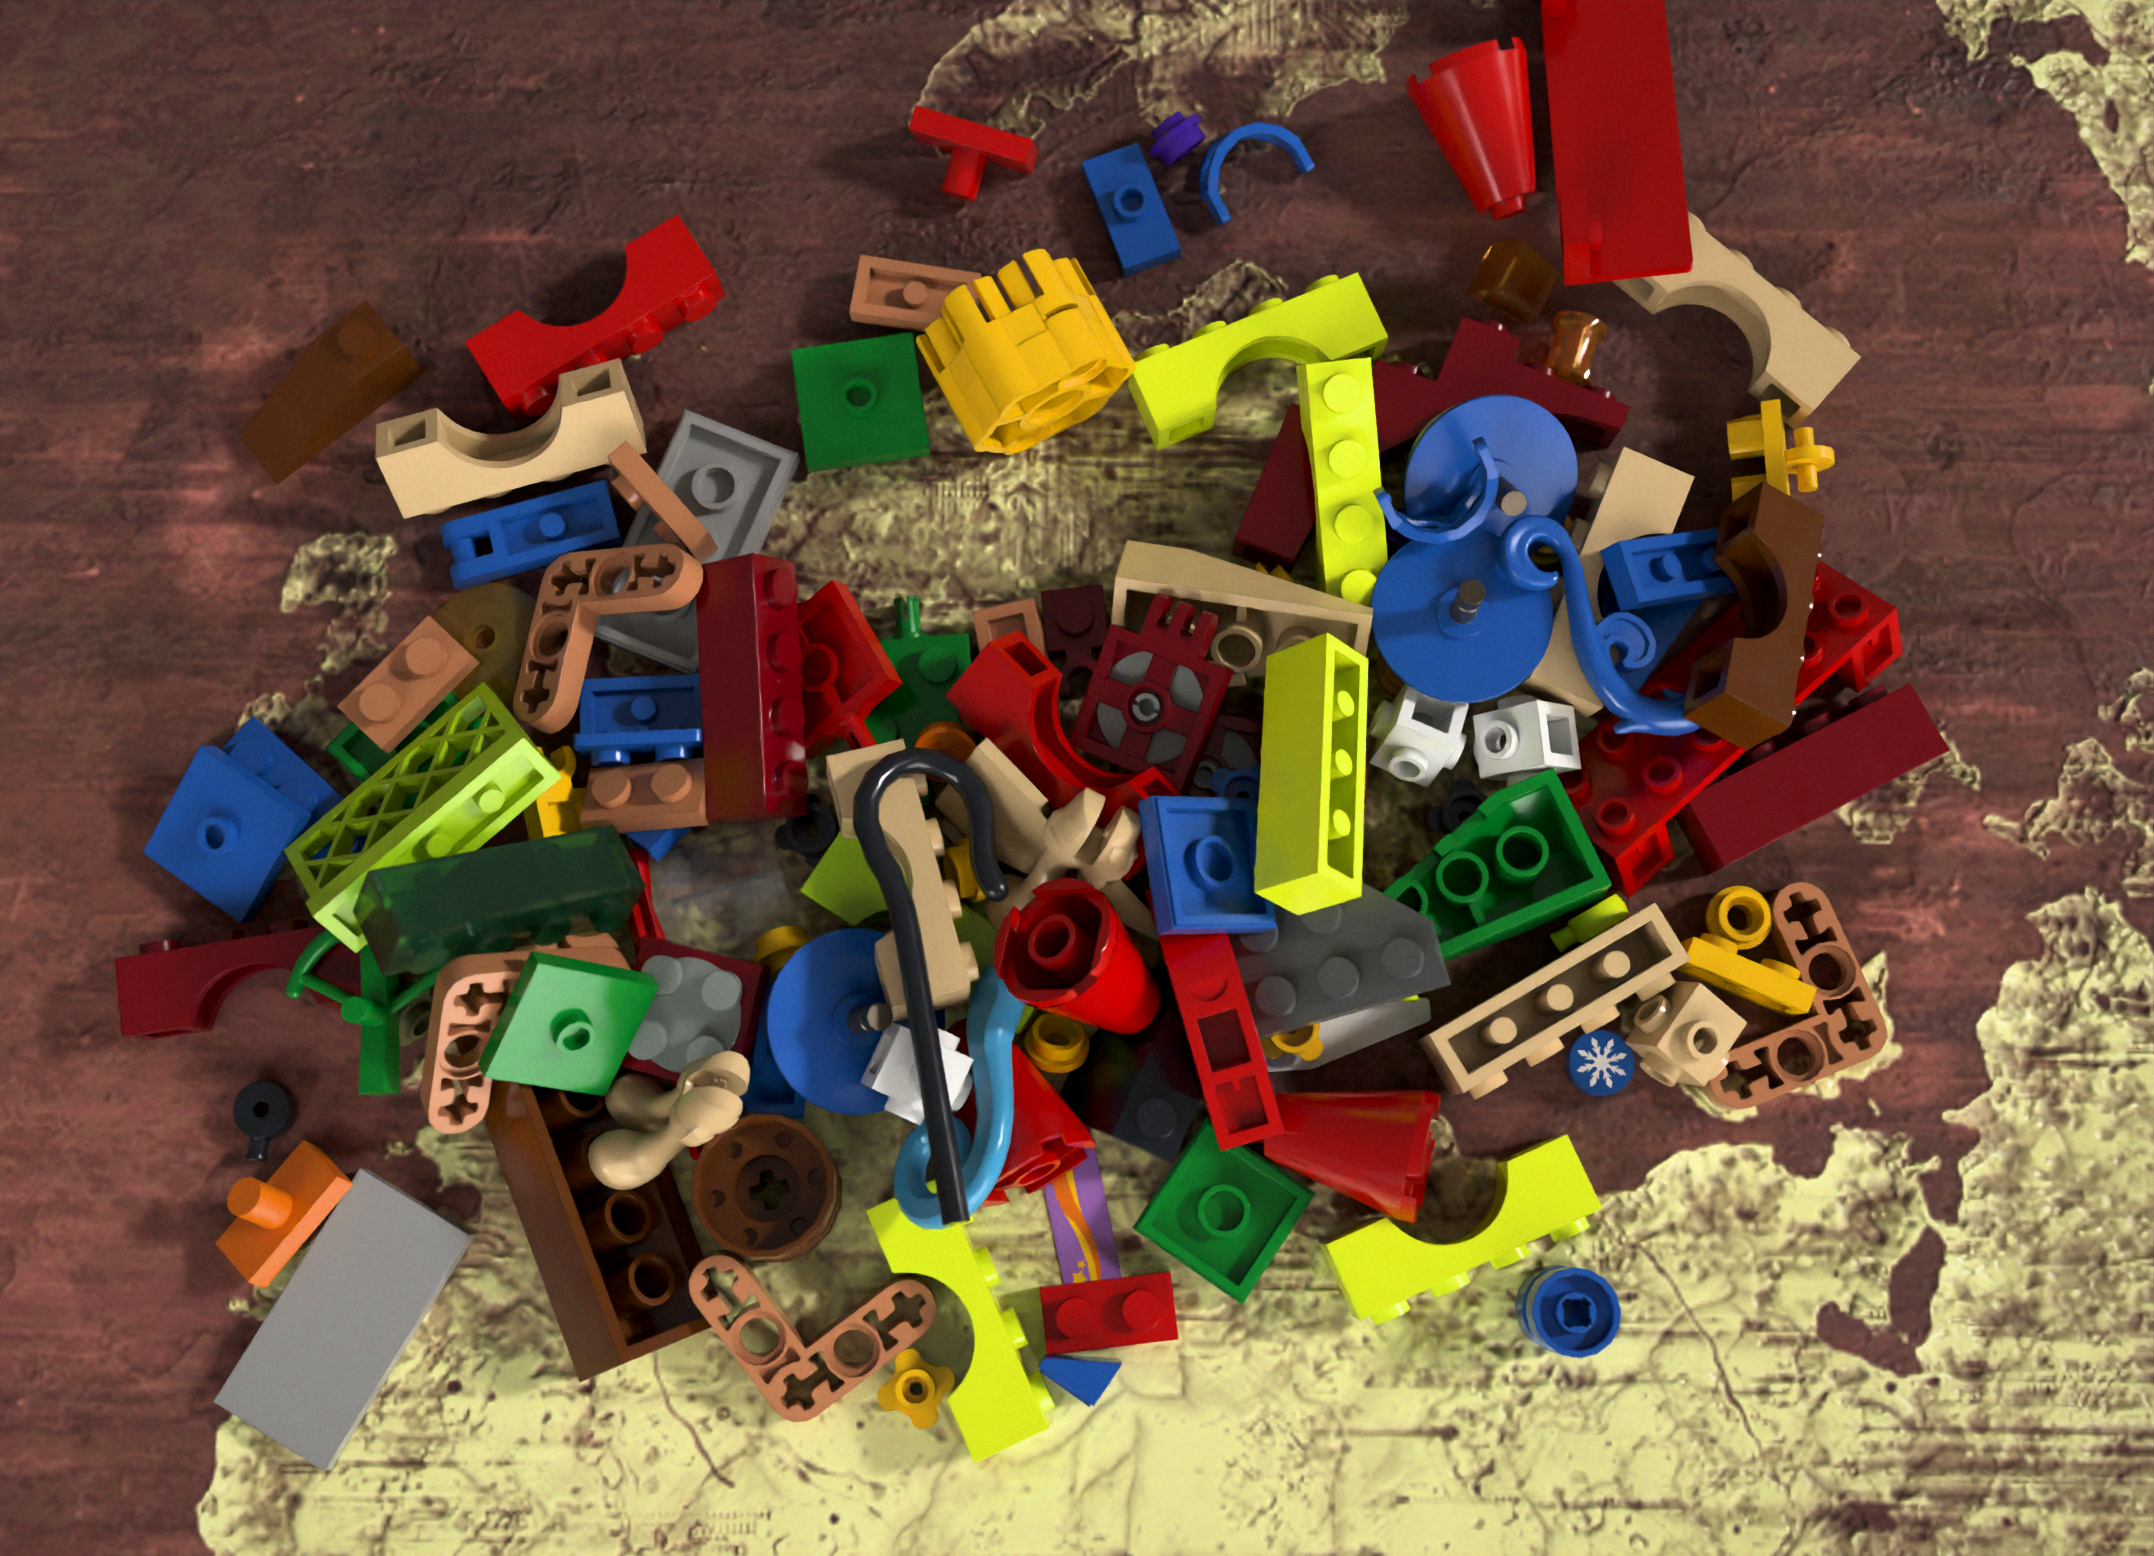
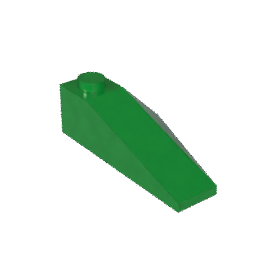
M1551 768L1493 793L1477 807V810L1451 834L1448 833L1432 848V851L1382 893L1433 920L1444 962L1541 927L1599 902L1612 883L1554 768Z

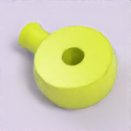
M1614 894L1569 920L1567 926L1551 933L1550 937L1559 952H1564L1565 949L1577 942L1582 944L1629 916L1625 902L1617 894Z

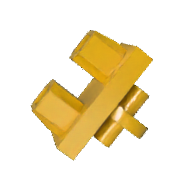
M1780 399L1760 401L1761 414L1749 415L1727 422L1728 446L1731 460L1765 456L1766 474L1731 478L1733 502L1762 481L1790 496L1788 474H1797L1799 492L1818 490L1817 472L1828 469L1835 463L1834 450L1831 447L1814 445V434L1811 427L1795 429L1793 431L1795 447L1786 450L1784 418L1781 414Z

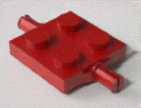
M830 580L810 599L797 603L798 634L801 647L802 706L805 713V759L813 760L840 737H844L850 750L877 745L865 724V720L874 707L903 684L846 584Z

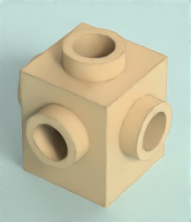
M1676 981L1673 985L1650 997L1642 1004L1634 1018L1636 1026L1625 1040V1043L1643 1057L1639 1064L1640 1067L1662 1084L1673 1087L1678 1082L1704 1087L1709 1080L1719 1075L1727 1065L1730 1056L1729 1049L1747 1022L1700 982Z

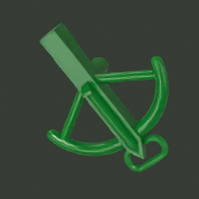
M408 911L401 914L360 949L361 997L355 996L310 973L317 961L330 948L341 942L328 929L323 930L306 946L294 964L286 985L285 993L289 998H299L305 985L341 1003V1014L344 1020L361 1025L359 1095L383 1096L401 1094L399 1010L435 985L439 971L448 962L457 957L468 955L457 937L441 923L425 915ZM397 930L419 933L430 938L447 953L449 958L398 994Z

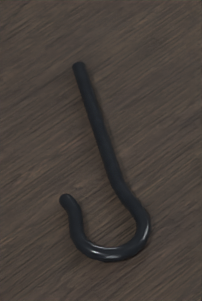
M912 747L887 754L865 772L854 795L853 827L865 860L879 883L889 910L943 1226H952L969 1222L970 1215L916 906L901 866L889 848L879 821V806L886 789L899 778L915 773L933 775L949 783L962 797L968 812L969 859L978 886L990 901L1001 902L1008 897L1009 885L997 864L994 807L983 781L965 762L942 750Z

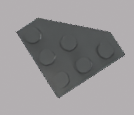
M1363 882L1362 895L1359 898L1302 915H1296L1273 903L1277 928L1263 933H1228L1257 1033L1261 1040L1451 985L1433 920Z

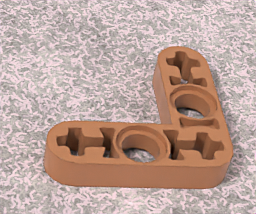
M669 543L571 552L556 558L546 569L541 581L513 698L515 716L520 721L548 734L558 732L567 726L574 717L578 707L599 615L672 610L684 607L693 600L700 590L703 582L701 563L675 544ZM630 568V575L625 585L617 593H612L616 578L623 570ZM654 575L663 579L662 584L654 579ZM582 578L589 582L588 586L581 582ZM568 630V637L564 646L557 654L552 656L551 650L555 640L560 633Z
M1804 882L1789 884L1771 894L1767 900L1772 916L1770 934L1783 962L1800 971L1799 981L1817 988L1810 1010L1807 1013L1808 1018L1729 1050L1728 1063L1734 1071L1749 1069L1761 1064L1768 1076L1757 1077L1742 1084L1741 1091L1743 1097L1740 1098L1736 1091L1724 1092L1721 1088L1720 1080L1728 1076V1070L1725 1066L1719 1075L1709 1080L1704 1087L1702 1086L1703 1092L1709 1101L1721 1109L1733 1111L1754 1107L1868 1060L1878 1054L1886 1043L1887 1029L1880 1009L1830 901L1823 891L1813 884ZM1789 896L1792 897L1796 904L1806 902L1809 905L1812 914L1807 915L1803 919L1809 936L1813 937L1823 932L1827 942L1809 946L1801 952L1798 951L1795 943L1806 940L1808 937L1799 921L1788 923L1784 917L1783 911L1788 910L1792 906ZM1818 954L1829 955L1835 959L1840 967V981L1832 990L1820 989L1810 979L1809 964L1813 957ZM1851 993L1854 1002L1841 1006L1851 1023L1861 1021L1865 1026L1866 1033L1858 1037L1861 1048H1858L1855 1042H1842L1839 1031L1847 1027L1845 1017L1840 1007L1826 1012L1823 1002L1843 998ZM1787 1038L1800 1040L1809 1051V1065L1800 1075L1789 1074L1783 1070L1778 1062V1047ZM1759 1049L1760 1060L1754 1055V1051ZM1768 1077L1774 1082V1086L1769 1088Z
M592 946L532 950L631 970L622 953L613 947ZM531 951L461 956L448 962L439 971L434 985L420 1088L421 1103L434 1129L450 1134L464 1132L477 1125L485 1116L489 1105L492 1079L484 1078L478 1062ZM473 983H480V984H481V985L473 986V988L471 989V993H470L469 996L460 997V995L466 994V993L468 992L469 987H470V984H473ZM498 992H505V994L499 995ZM475 1035L479 1037L477 1045L466 1054L452 1056L444 1053L450 1042L460 1036ZM452 1079L459 1080L464 1093L457 1095L455 1103L449 1105L453 1101L455 1091Z
M725 1249L713 1250L703 1255L695 1264L689 1280V1293L694 1304L773 1410L783 1419L792 1422H806L818 1416L924 1335L933 1325L937 1314L936 1298L931 1286L921 1277L912 1274L898 1275L885 1282L808 1342H805L746 1261L737 1253ZM712 1266L720 1273L726 1272L730 1268L736 1273L737 1276L732 1281L731 1288L741 1304L750 1293L758 1300V1302L742 1308L731 1324H728L722 1317V1315H726L732 1310V1304L720 1291L714 1292L712 1295H708L704 1291V1287L709 1280L706 1270ZM902 1291L908 1298L919 1293L924 1298L918 1304L920 1318L914 1322H911L905 1315L897 1318L887 1326L888 1333L895 1339L888 1344H884L877 1325L865 1315L874 1309L881 1322L894 1311L895 1301L893 1296L896 1293ZM763 1317L769 1319L776 1325L779 1331L778 1343L773 1349L765 1353H755L748 1350L741 1340L740 1332L742 1327L753 1318ZM847 1330L864 1332L869 1336L873 1344L870 1356L866 1361L858 1365L843 1363L834 1352L836 1339ZM817 1351H822L828 1369L841 1380L831 1385L829 1376L825 1373L811 1386L812 1401L805 1404L800 1397H795L790 1401L786 1400L783 1397L788 1388L786 1377L792 1373L800 1380L809 1377L819 1367V1362L811 1356Z

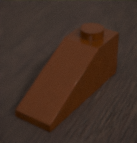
M366 300L313 341L241 430L238 437L273 481L279 484L425 372Z

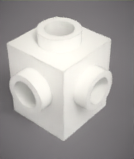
M1405 683L1392 703L1386 700L1381 701L1372 718L1368 735L1377 739L1369 763L1391 772V774L1401 780L1414 782L1428 788L1443 767L1452 770L1461 756L1467 737L1461 731L1469 703H1452L1434 699L1416 691Z
M1529 695L1513 696L1498 700V710L1473 716L1475 730L1473 751L1479 765L1480 779L1505 781L1507 787L1551 768H1554L1556 774L1581 769L1574 706L1536 700L1535 696Z
M892 1022L884 1030L860 1083L889 1096L884 1107L885 1110L921 1126L924 1120V1111L910 1029ZM938 1028L951 1110L958 1111L966 1101L973 1084V1075L968 1073L974 1059L955 1051L960 1038Z

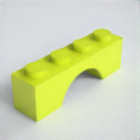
M1358 272L1339 279L1337 275L1323 277L1309 285L1304 291L1305 294L1285 302L1281 298L1266 300L1255 306L1246 318L1226 325L1225 321H1216L1197 330L1192 335L1191 340L1172 348L1168 344H1159L1140 353L1135 359L1137 367L1128 378V387L1156 450H1161L1212 429L1217 408L1216 396L1222 384L1235 370L1249 362L1264 358H1283L1304 365L1371 357V363L1376 362L1377 359L1381 360L1388 335Z
M1371 357L1296 366L1301 427L1310 458L1315 498L1316 542L1313 559L1316 590L1370 607L1376 581L1388 562L1384 513L1373 494V490L1381 487L1382 484Z
M1556 1135L1496 1162V1190L1490 1209L1473 1230L1458 1239L1444 1243H1425L1401 1231L1387 1217L1378 1216L1319 1244L1352 1316L1359 1320L1370 1316L1373 1324L1379 1325L1409 1311L1410 1307L1406 1299L1429 1288L1434 1298L1465 1286L1470 1282L1466 1271L1490 1261L1493 1269L1497 1270L1522 1260L1530 1255L1526 1244L1548 1233L1553 1242H1558L1586 1230L1590 1225L1585 1216L1603 1208L1568 1135Z
M935 1179L927 1182L928 1189L932 1193H937ZM896 1198L866 1210L892 1273H918L941 1281L959 1296L969 1312L975 1338L973 1358L965 1378L949 1395L947 1401L973 1462H979L1049 1429L1050 1421L1046 1411L1056 1407L1055 1401L1043 1374L1039 1370L1029 1374L1018 1350L1029 1344L1023 1327L1013 1307L1001 1311L991 1288L1002 1282L986 1245L976 1250L974 1249L964 1226L975 1221L973 1214L970 1216L969 1222L954 1225L944 1230L922 1229L909 1221L901 1212Z

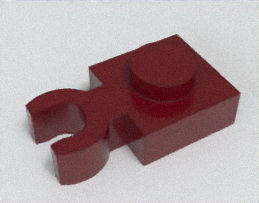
M1103 585L1041 591L1049 657L1065 656L1066 661L1059 669L1063 674L1059 687V693L1063 699L1070 698L1069 681L1073 675L1083 672L1092 677L1097 660L1092 658V653L1101 652L1106 639L1108 628Z

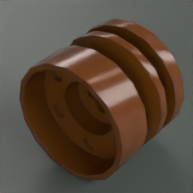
M779 1114L748 1115L737 1120L735 1125L727 1131L714 1135L704 1145L692 1172V1202L701 1226L721 1247L759 1263H787L812 1252L831 1233L842 1207V1179L831 1153L803 1124ZM774 1176L775 1180L781 1185L789 1186L788 1193L778 1196L779 1207L773 1210L763 1200L756 1199V1192L766 1189V1178Z

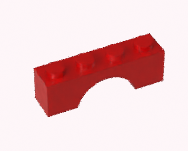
M678 214L625 245L627 273L624 285L612 305L596 318L573 326H552L540 323L521 311L516 310L464 341L495 392L517 422L527 416H540L549 410L557 393L559 374L618 358L621 360L633 352L639 354L649 351L662 341L666 332L684 321L694 322L702 319L713 311L717 301L726 297L715 270Z
M1019 630L988 642L945 696L959 710L963 722L973 731L988 738L1048 800L1052 812L1065 807L1087 787L1105 796L1103 808L1095 823V826L1105 829L1121 806H1125L1139 814L1138 801L1147 797L1183 796L1154 766L1136 773L1115 774L1092 766L1075 752L1062 731L1057 711L1058 691L1063 674ZM1142 828L1136 843L1138 857L1134 860L1128 873L1123 876L1126 881L1147 867Z

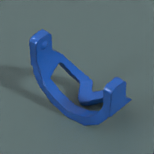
M1255 122L1224 134L1208 147L1198 170L1199 195L1207 204L1219 226L1231 220V216L1220 198L1218 189L1219 168L1226 153L1238 140L1258 139L1288 151L1300 173L1305 174L1314 169L1315 165L1298 135L1295 136L1291 131L1280 125Z
M1482 436L1472 440L1475 448L1474 454L1481 462L1478 475L1471 490L1448 516L1414 517L1393 509L1391 504L1392 498L1385 492L1382 486L1373 490V494L1392 530H1397L1400 534L1413 541L1438 545L1463 538L1485 520L1496 500L1500 474Z

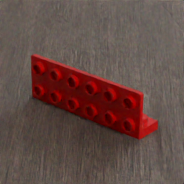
M1539 0L1564 286L1690 272L1693 267V255L1664 0Z
M1819 560L1816 566L1812 590L1814 605L1807 620L1803 644L1805 659L1798 675L1794 699L1796 706L1836 670L1838 681L1859 693L1903 653L1897 608ZM1741 599L1647 681L1638 692L1654 699L1664 700L1666 698L1661 693L1664 688L1678 693H1685L1688 690L1693 662L1734 637H1744L1745 614ZM1613 713L1578 742L1581 769L1560 773L1557 776L1593 847L1600 852L1613 887L1629 899L1675 858L1665 823L1746 750L1703 727L1677 736L1653 735L1639 732L1616 734L1613 727L1622 719Z

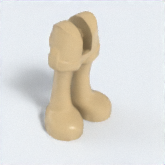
M1086 787L1065 807L1052 812L1043 830V841L1046 848L1029 876L1005 873L1003 875L1009 885L1008 897L1001 902H993L985 897L983 905L990 922L999 931L1004 918L1014 906L1021 911L1036 897L1031 890L1044 882L1062 878L1069 868H1077L1079 870L1075 879L1085 880L1100 891L1107 881H1115L1122 878L1128 873L1134 860L1138 857L1136 843L1141 831L1140 815L1125 806H1121L1106 828L1100 829L1095 826V823L1103 808L1105 796Z
M732 1051L718 1052L699 1057L684 1068L678 1079L677 1087L669 1092L648 1074L630 1072L616 1078L605 1095V1104L610 1115L623 1129L608 1131L595 1138L589 1146L588 1160L596 1178L604 1185L613 1189L630 1190L639 1187L658 1176L667 1166V1163L679 1154L686 1145L697 1147L711 1140L714 1135L730 1129L735 1125L743 1110V1104L739 1096L745 1094L748 1090L750 1067L747 1059L743 1055Z

